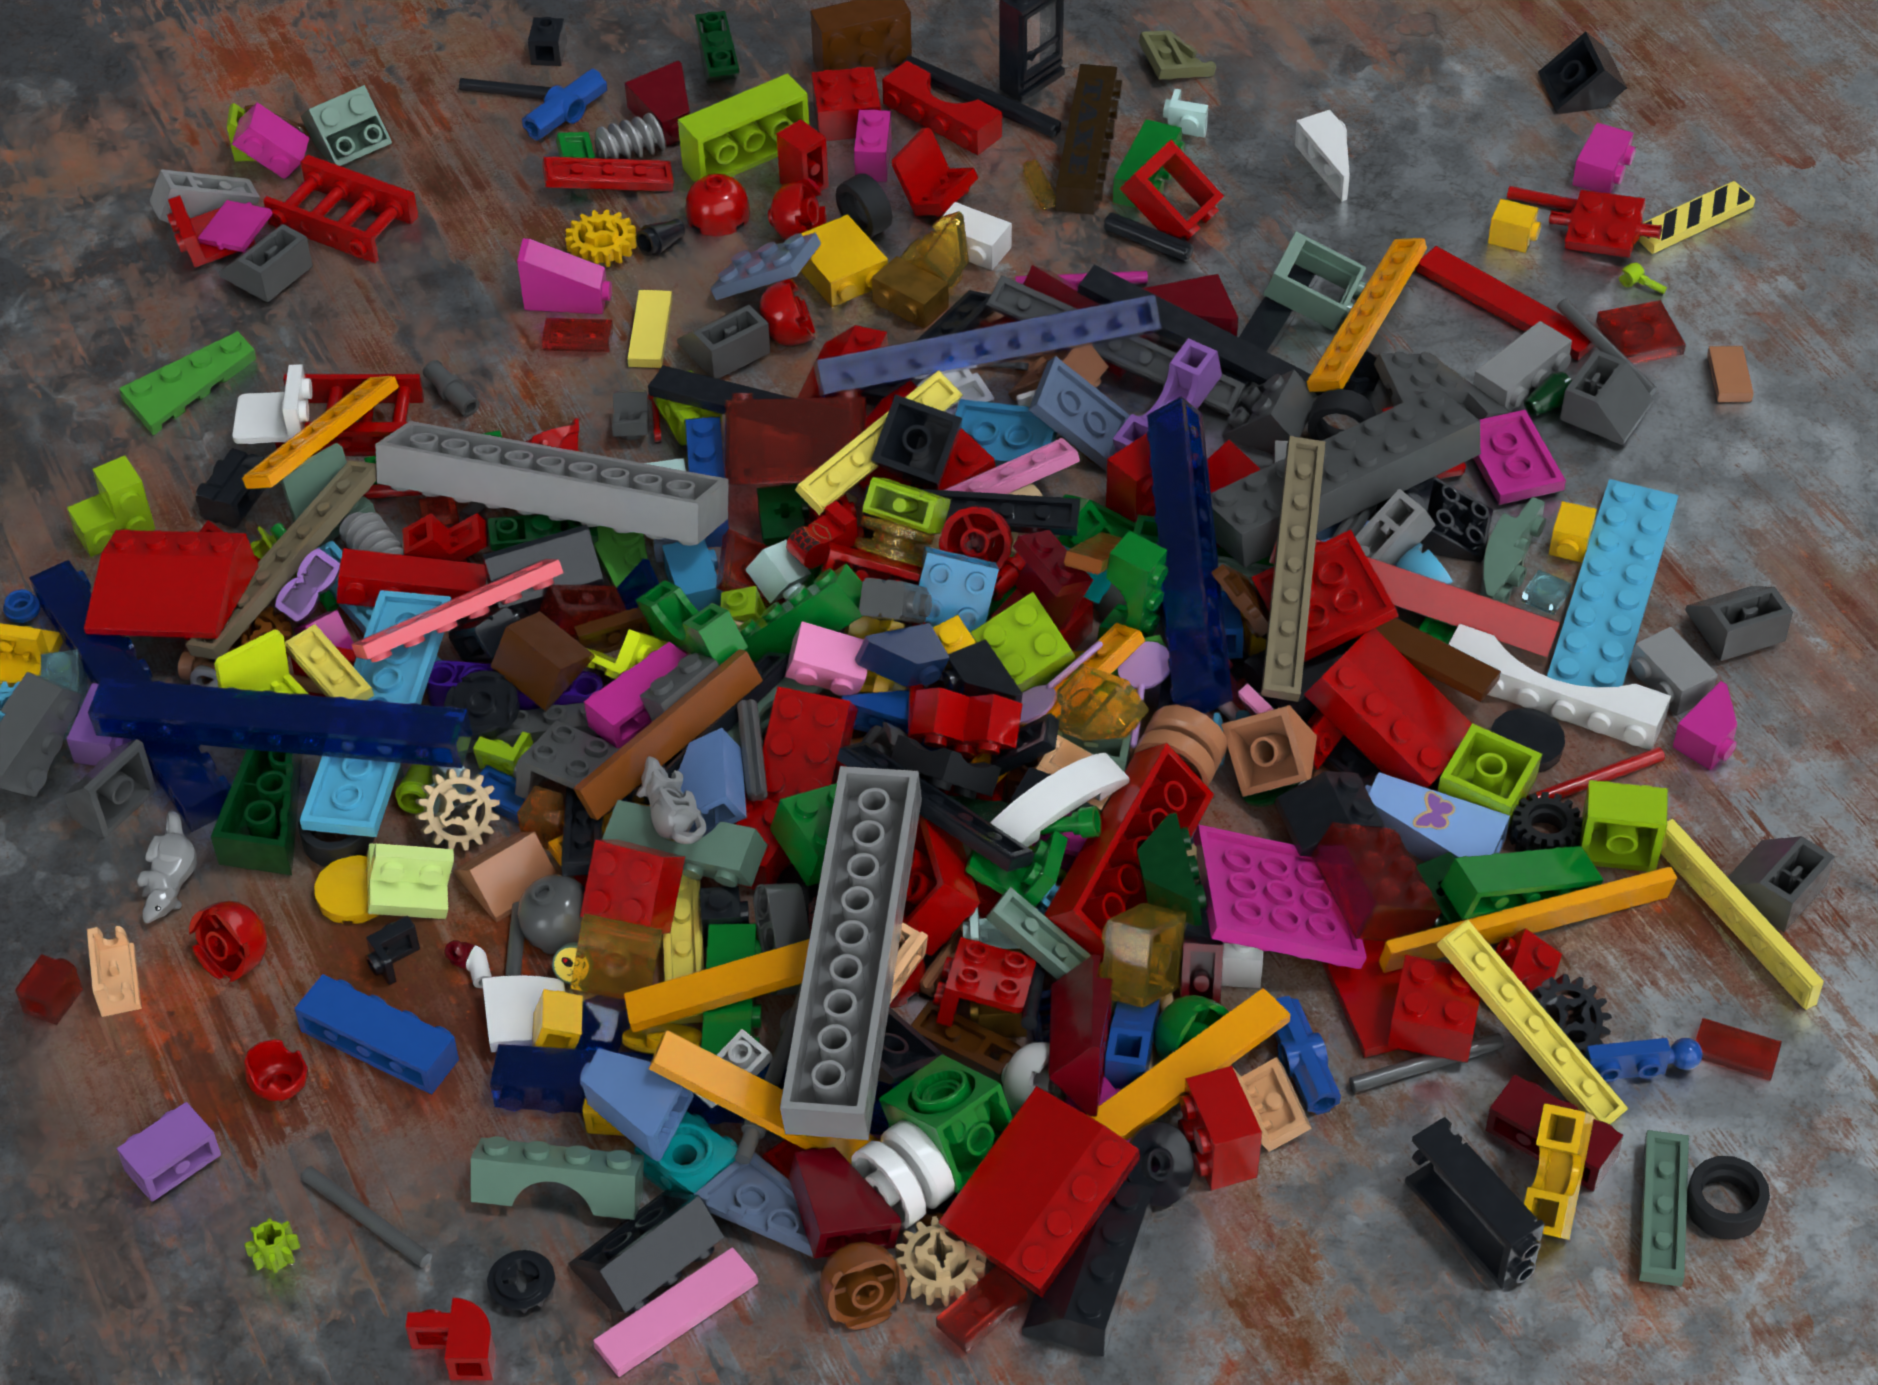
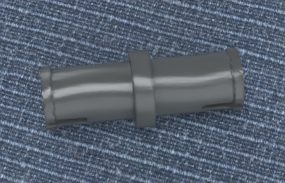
M432 360L426 364L423 369V376L438 389V394L443 400L450 401L464 417H469L478 410L480 402L464 387V382L458 376L452 375L438 360Z

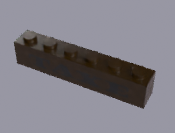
M1080 64L1056 184V211L1094 214L1096 201L1102 202L1104 182H1100V180L1106 181L1108 161L1104 160H1110L1112 142L1108 141V139H1114L1115 120L1112 119L1118 118L1119 100L1115 99H1121L1123 80H1117V67Z

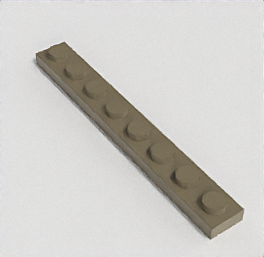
M1290 436L1287 443L1261 696L1298 702L1301 695L1325 441Z
M349 460L258 562L259 567L218 639L191 638L186 643L191 656L216 660L228 652L234 642L249 628L250 624L270 604L271 600L283 586L291 580V577L297 572L304 558L318 548L360 498L369 491L370 487L377 480L375 463Z

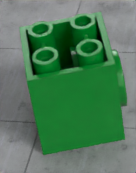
M943 1054L879 1098L890 1127L900 1120L910 1121L918 1126L934 1142L951 1170L955 1182V1193L957 1194L960 1193L1013 1119L999 1082Z

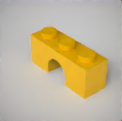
M1545 1103L1536 1142L1540 1150L1538 1169L1533 1185L1527 1187L1524 1205L1533 1213L1537 1221L1541 1219L1544 1222V1235L1570 1240L1594 1116L1587 1112Z

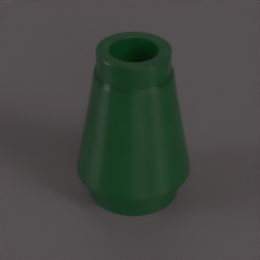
M1564 372L1551 373L1524 400L1527 412L1531 416L1536 417L1539 414L1562 406L1565 390L1572 382V379Z

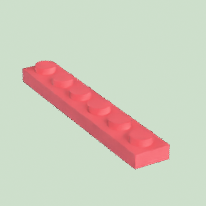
M559 559L541 560L352 643L356 658L370 659L372 663L390 657L392 655L391 649L403 644L404 648H408L425 641L424 635L436 630L437 633L449 631L458 626L456 620L465 616H469L470 619L483 616L490 612V605L499 601L504 605L522 598L521 592L533 587L534 591L546 588L554 584V577L564 573Z

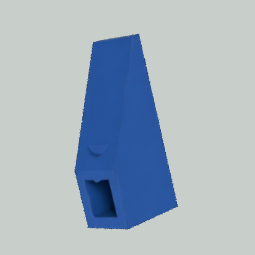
M1126 986L1121 988L1110 1028L1105 1056V1077L1115 1089L1119 1088L1122 1090L1149 1070L1154 1042V1029L1158 1018L1162 991Z

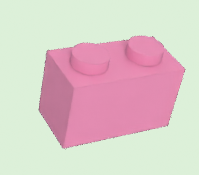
M801 622L793 638L785 677L794 679L802 685H815L829 689L839 696L858 694L866 680L868 669L859 666L855 661V657L864 640Z

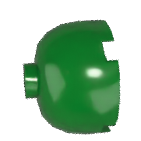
M1188 995L1177 998L1162 1011L1155 1025L1153 1041L1159 1057L1164 1060L1229 1013V1011L1221 1004L1206 997Z

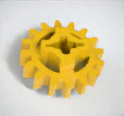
M608 209L603 214H598L596 210H592V216L588 217L585 214H581L580 222L572 220L570 222L571 228L566 229L567 252H571V255L598 265L599 263H604L606 267H610L611 261H616L619 264L623 263L622 256L631 257V249L637 247L635 225H631L629 217L622 219L621 212L610 215Z

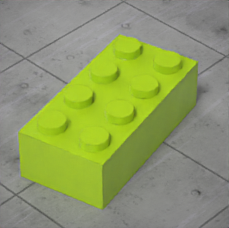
M787 73L678 119L683 170L696 182L698 179L711 174H725L733 177L777 158L776 133L800 119L809 125L808 93Z

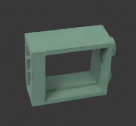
M1295 231L1263 295L1335 331L1340 320H1345L1355 304L1351 302V299L1357 300L1362 293L1366 282L1361 280L1367 267ZM1296 264L1345 289L1340 302L1338 303L1287 277L1293 265Z

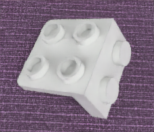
M303 364L288 366L285 392L247 393L238 397L232 433L235 443H286L305 428V422L309 421L308 399H312V382L310 378H305Z

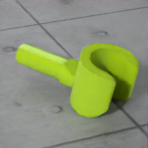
M1637 262L1623 268L1622 272L1624 274L1619 277V282L1628 288L1638 282L1663 295L1667 290L1666 286L1646 276L1643 267Z

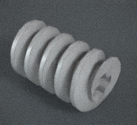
M651 113L645 114L643 120L640 117H633L631 123L628 120H622L619 126L616 123H611L607 129L598 127L595 132L596 153L598 158L607 159L608 157L619 159V154H623L625 159L631 160L632 150L641 158L643 157V147H646L652 155L655 153V144H658L662 151L665 150V138L662 128Z
M352 513L345 517L340 524V538L349 549L404 555L402 544L389 530L388 525L383 522L382 517L378 513Z

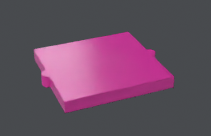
M226 200L198 237L199 243L216 246L219 250L226 248L244 252L273 213L271 209L254 206L251 202L244 204Z

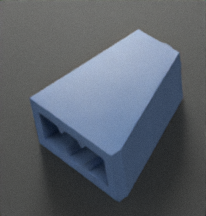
M723 728L689 742L679 768V772L684 777L681 791L684 793L687 790L693 793L697 809L701 811L700 815L706 822L704 837L720 821L734 824L747 818L742 749ZM695 822L689 832L697 830Z
M598 1048L591 1063L588 1062L583 1067L580 1076V1084L584 1089L588 1105L651 1159L660 1161L694 1097L693 1092L649 1070L648 1068L651 1063L649 1061Z

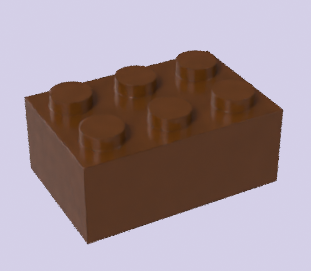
M853 0L810 10L813 61L819 72L856 67H874V70L902 64L903 60L908 56H912L911 11L904 0Z

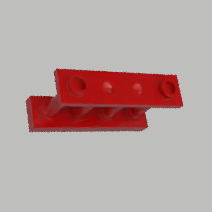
M308 154L300 162L304 182L285 202L268 196L263 199L264 207L271 209L273 213L268 219L269 225L277 228L284 224L305 235L307 239L373 263L379 260L375 239L394 219L412 225L419 217L414 192ZM314 190L327 194L311 212L298 207ZM340 200L354 204L338 221L325 217ZM367 209L381 213L365 231L351 227Z
M284 374V377H283V381H284L285 387H286L287 374ZM305 374V378H310L312 382V399H308V403H327L326 411L370 377L395 376L399 386L379 402L395 403L392 422H372L374 406L359 418L358 422H354L315 454L338 443L342 446L345 456H376L375 444L408 423L406 420L409 403H424L420 374ZM305 422V427L312 422ZM275 442L276 450L285 443Z

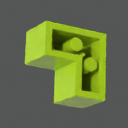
M125 455L93 468L99 494L67 507L73 530L90 557L102 553L116 530H156L143 482Z

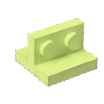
M369 843L367 851L368 914L408 915V917L446 919L448 913L447 885L454 863L453 849Z

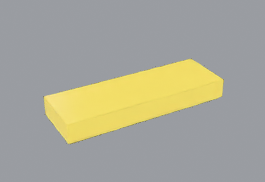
M639 290L627 358L628 367H662L673 300L672 291Z
M316 624L285 641L286 651L342 715L374 696L372 687Z

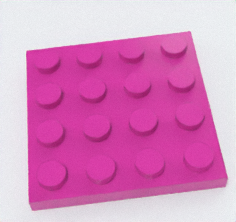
M1198 824L1193 839L1194 845L1197 847L1196 855L1201 884H1203L1207 902L1206 911L1211 939L1229 944L1234 943L1254 947L1262 951L1293 955L1301 959L1332 963L1336 966L1362 968L1367 957L1343 858L1300 856L1295 845Z

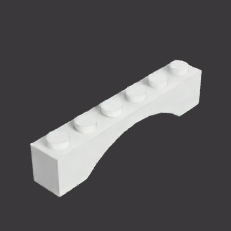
M1462 624L1458 625L1448 644L1501 671L1499 681L1487 694L1489 696L1518 704L1527 709H1535L1547 713L1561 721H1567L1647 750L1653 748L1666 720L1671 696L1638 684L1619 687H1588L1554 680L1535 672L1519 662L1500 644L1494 635Z

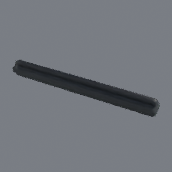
M908 56L902 62L903 64L909 61L931 73V85L969 102L979 99L1001 111L1003 117L1054 138L1061 131L1060 120L913 56Z

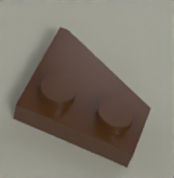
M1224 564L1220 565L1211 572L1224 589L1232 604L1245 616V624L1256 638L1262 637L1267 640L1269 612L1261 597L1246 575Z

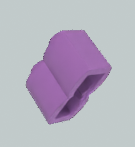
M319 548L310 552L302 561L298 569L297 578L289 581L279 592L275 607L298 624L307 620L316 610L320 595L331 589L338 580L340 563Z

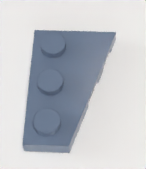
M755 1152L749 1164H742L735 1160L694 1194L700 1196L710 1213L813 1257L790 1181Z

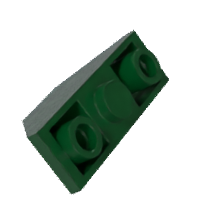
M711 11L695 15L701 61L706 82L737 78L740 74V69L726 12Z
M541 514L488 518L491 550L497 551L583 525L581 522L568 519L563 521L551 520L549 516ZM597 526L588 527L593 545L598 541Z
M1171 813L1166 816L1137 850L1147 902L1149 906L1193 926L1202 925L1200 908L1207 907L1203 884L1195 885L1194 879L1199 878L1195 855L1187 856L1186 851L1192 850L1188 827L1180 828L1177 813Z

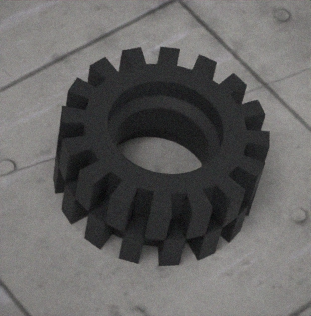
M1542 792L1541 798H1538L1536 793L1529 794L1528 800L1522 798L1519 801V806H1516L1514 809L1510 828V841L1512 845L1516 844L1515 851L1523 852L1526 850L1534 851L1578 846L1583 818L1579 817L1580 810L1578 807L1572 809L1573 802L1569 799L1564 803L1561 802L1562 795L1555 793L1554 799L1549 798V792ZM1548 823L1557 827L1560 832L1546 834L1539 832L1532 825Z

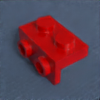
M1526 928L1512 937L1506 936L1503 938L1495 950L1529 992L1539 985L1542 986V982L1548 978H1555L1562 957V953Z

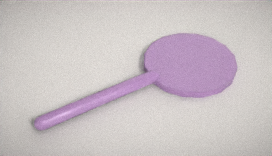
M1097 641L1047 685L1035 686L1022 692L1021 703L1023 705L1020 725L1039 719L1054 706L1057 700V693L1054 688L1103 646L1101 641Z
M1144 642L1118 667V675L1122 682L1132 689H1137L1130 740L1131 748H1136L1138 744L1145 689L1153 688L1162 683L1172 668L1171 654L1165 646L1158 642Z

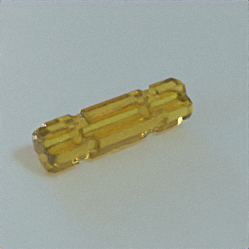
M1035 159L1030 162H1024L1023 173L1035 198L1038 199L1039 207L1043 210L1053 209L1056 206V196L1040 163Z

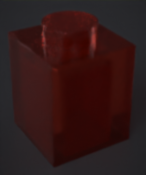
M43 954L39 956L15 989L24 1013L58 1025L83 991L77 969L71 962L63 958L54 959Z

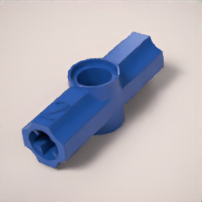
M592 68L565 88L560 85L553 86L547 92L544 103L522 118L523 128L528 132L529 137L538 141L565 121L570 124L578 122L582 118L586 106L607 91V82L602 78L600 72Z
M1290 996L1277 998L1276 1000L1291 1014L1290 1022L1274 1033L1278 1043L1279 1061L1283 1064L1288 1077L1292 1076L1307 1112H1313L1316 1115L1330 1112L1334 1106L1340 1104L1341 1094L1328 1067L1325 1043L1318 1032L1313 1033L1299 999H1293Z

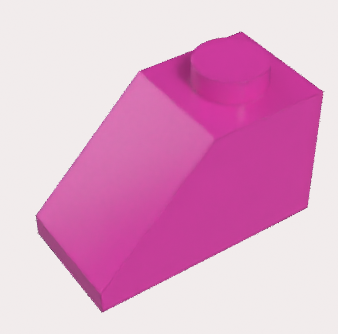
M1720 681L1678 723L1673 743L1674 749L1709 770L1720 760H1728L1737 745L1734 737L1738 724L1726 683Z

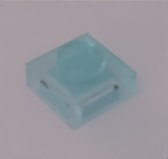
M1538 570L1523 591L1521 602L1554 616L1569 595L1572 583Z

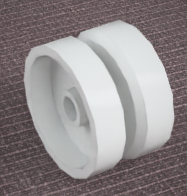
M900 1120L884 1131L880 1136L881 1142L871 1140L852 1155L851 1160L852 1166L900 1216L902 1222L900 1229L906 1230L926 1214V1208L935 1209L948 1200L955 1193V1182L945 1158L934 1142L910 1121Z

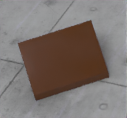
M537 612L506 626L491 668L495 672L504 675L505 679L510 683L512 682L515 688L546 712L595 656L544 614Z

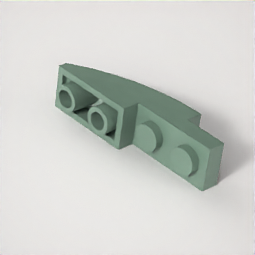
M1532 497L1517 518L1505 513L1502 514L1489 538L1485 552L1480 595L1507 604L1514 586L1517 588L1521 586L1527 574V568L1523 566L1533 537L1538 538L1546 525L1547 519L1543 517L1544 501Z

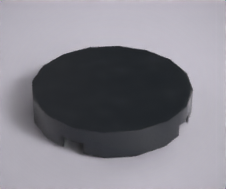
M483 670L469 673L461 678L462 682L457 684L456 687L453 685L450 688L444 702L446 718L453 730L466 739L478 740L479 737L486 739L495 738L507 731L517 719L520 709L517 690L512 682L510 683L505 679L504 675L498 672Z
M1517 708L1504 712L1495 719L1490 730L1493 733L1541 753L1542 758L1538 773L1549 770L1560 761L1565 747L1564 731L1558 721L1547 713L1535 709Z

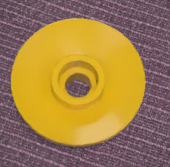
M665 1023L634 1033L630 1028L623 1033L622 1042L632 1050L650 1055L652 1061L661 1037L666 1030L697 1046L702 1044V1032L686 1025Z

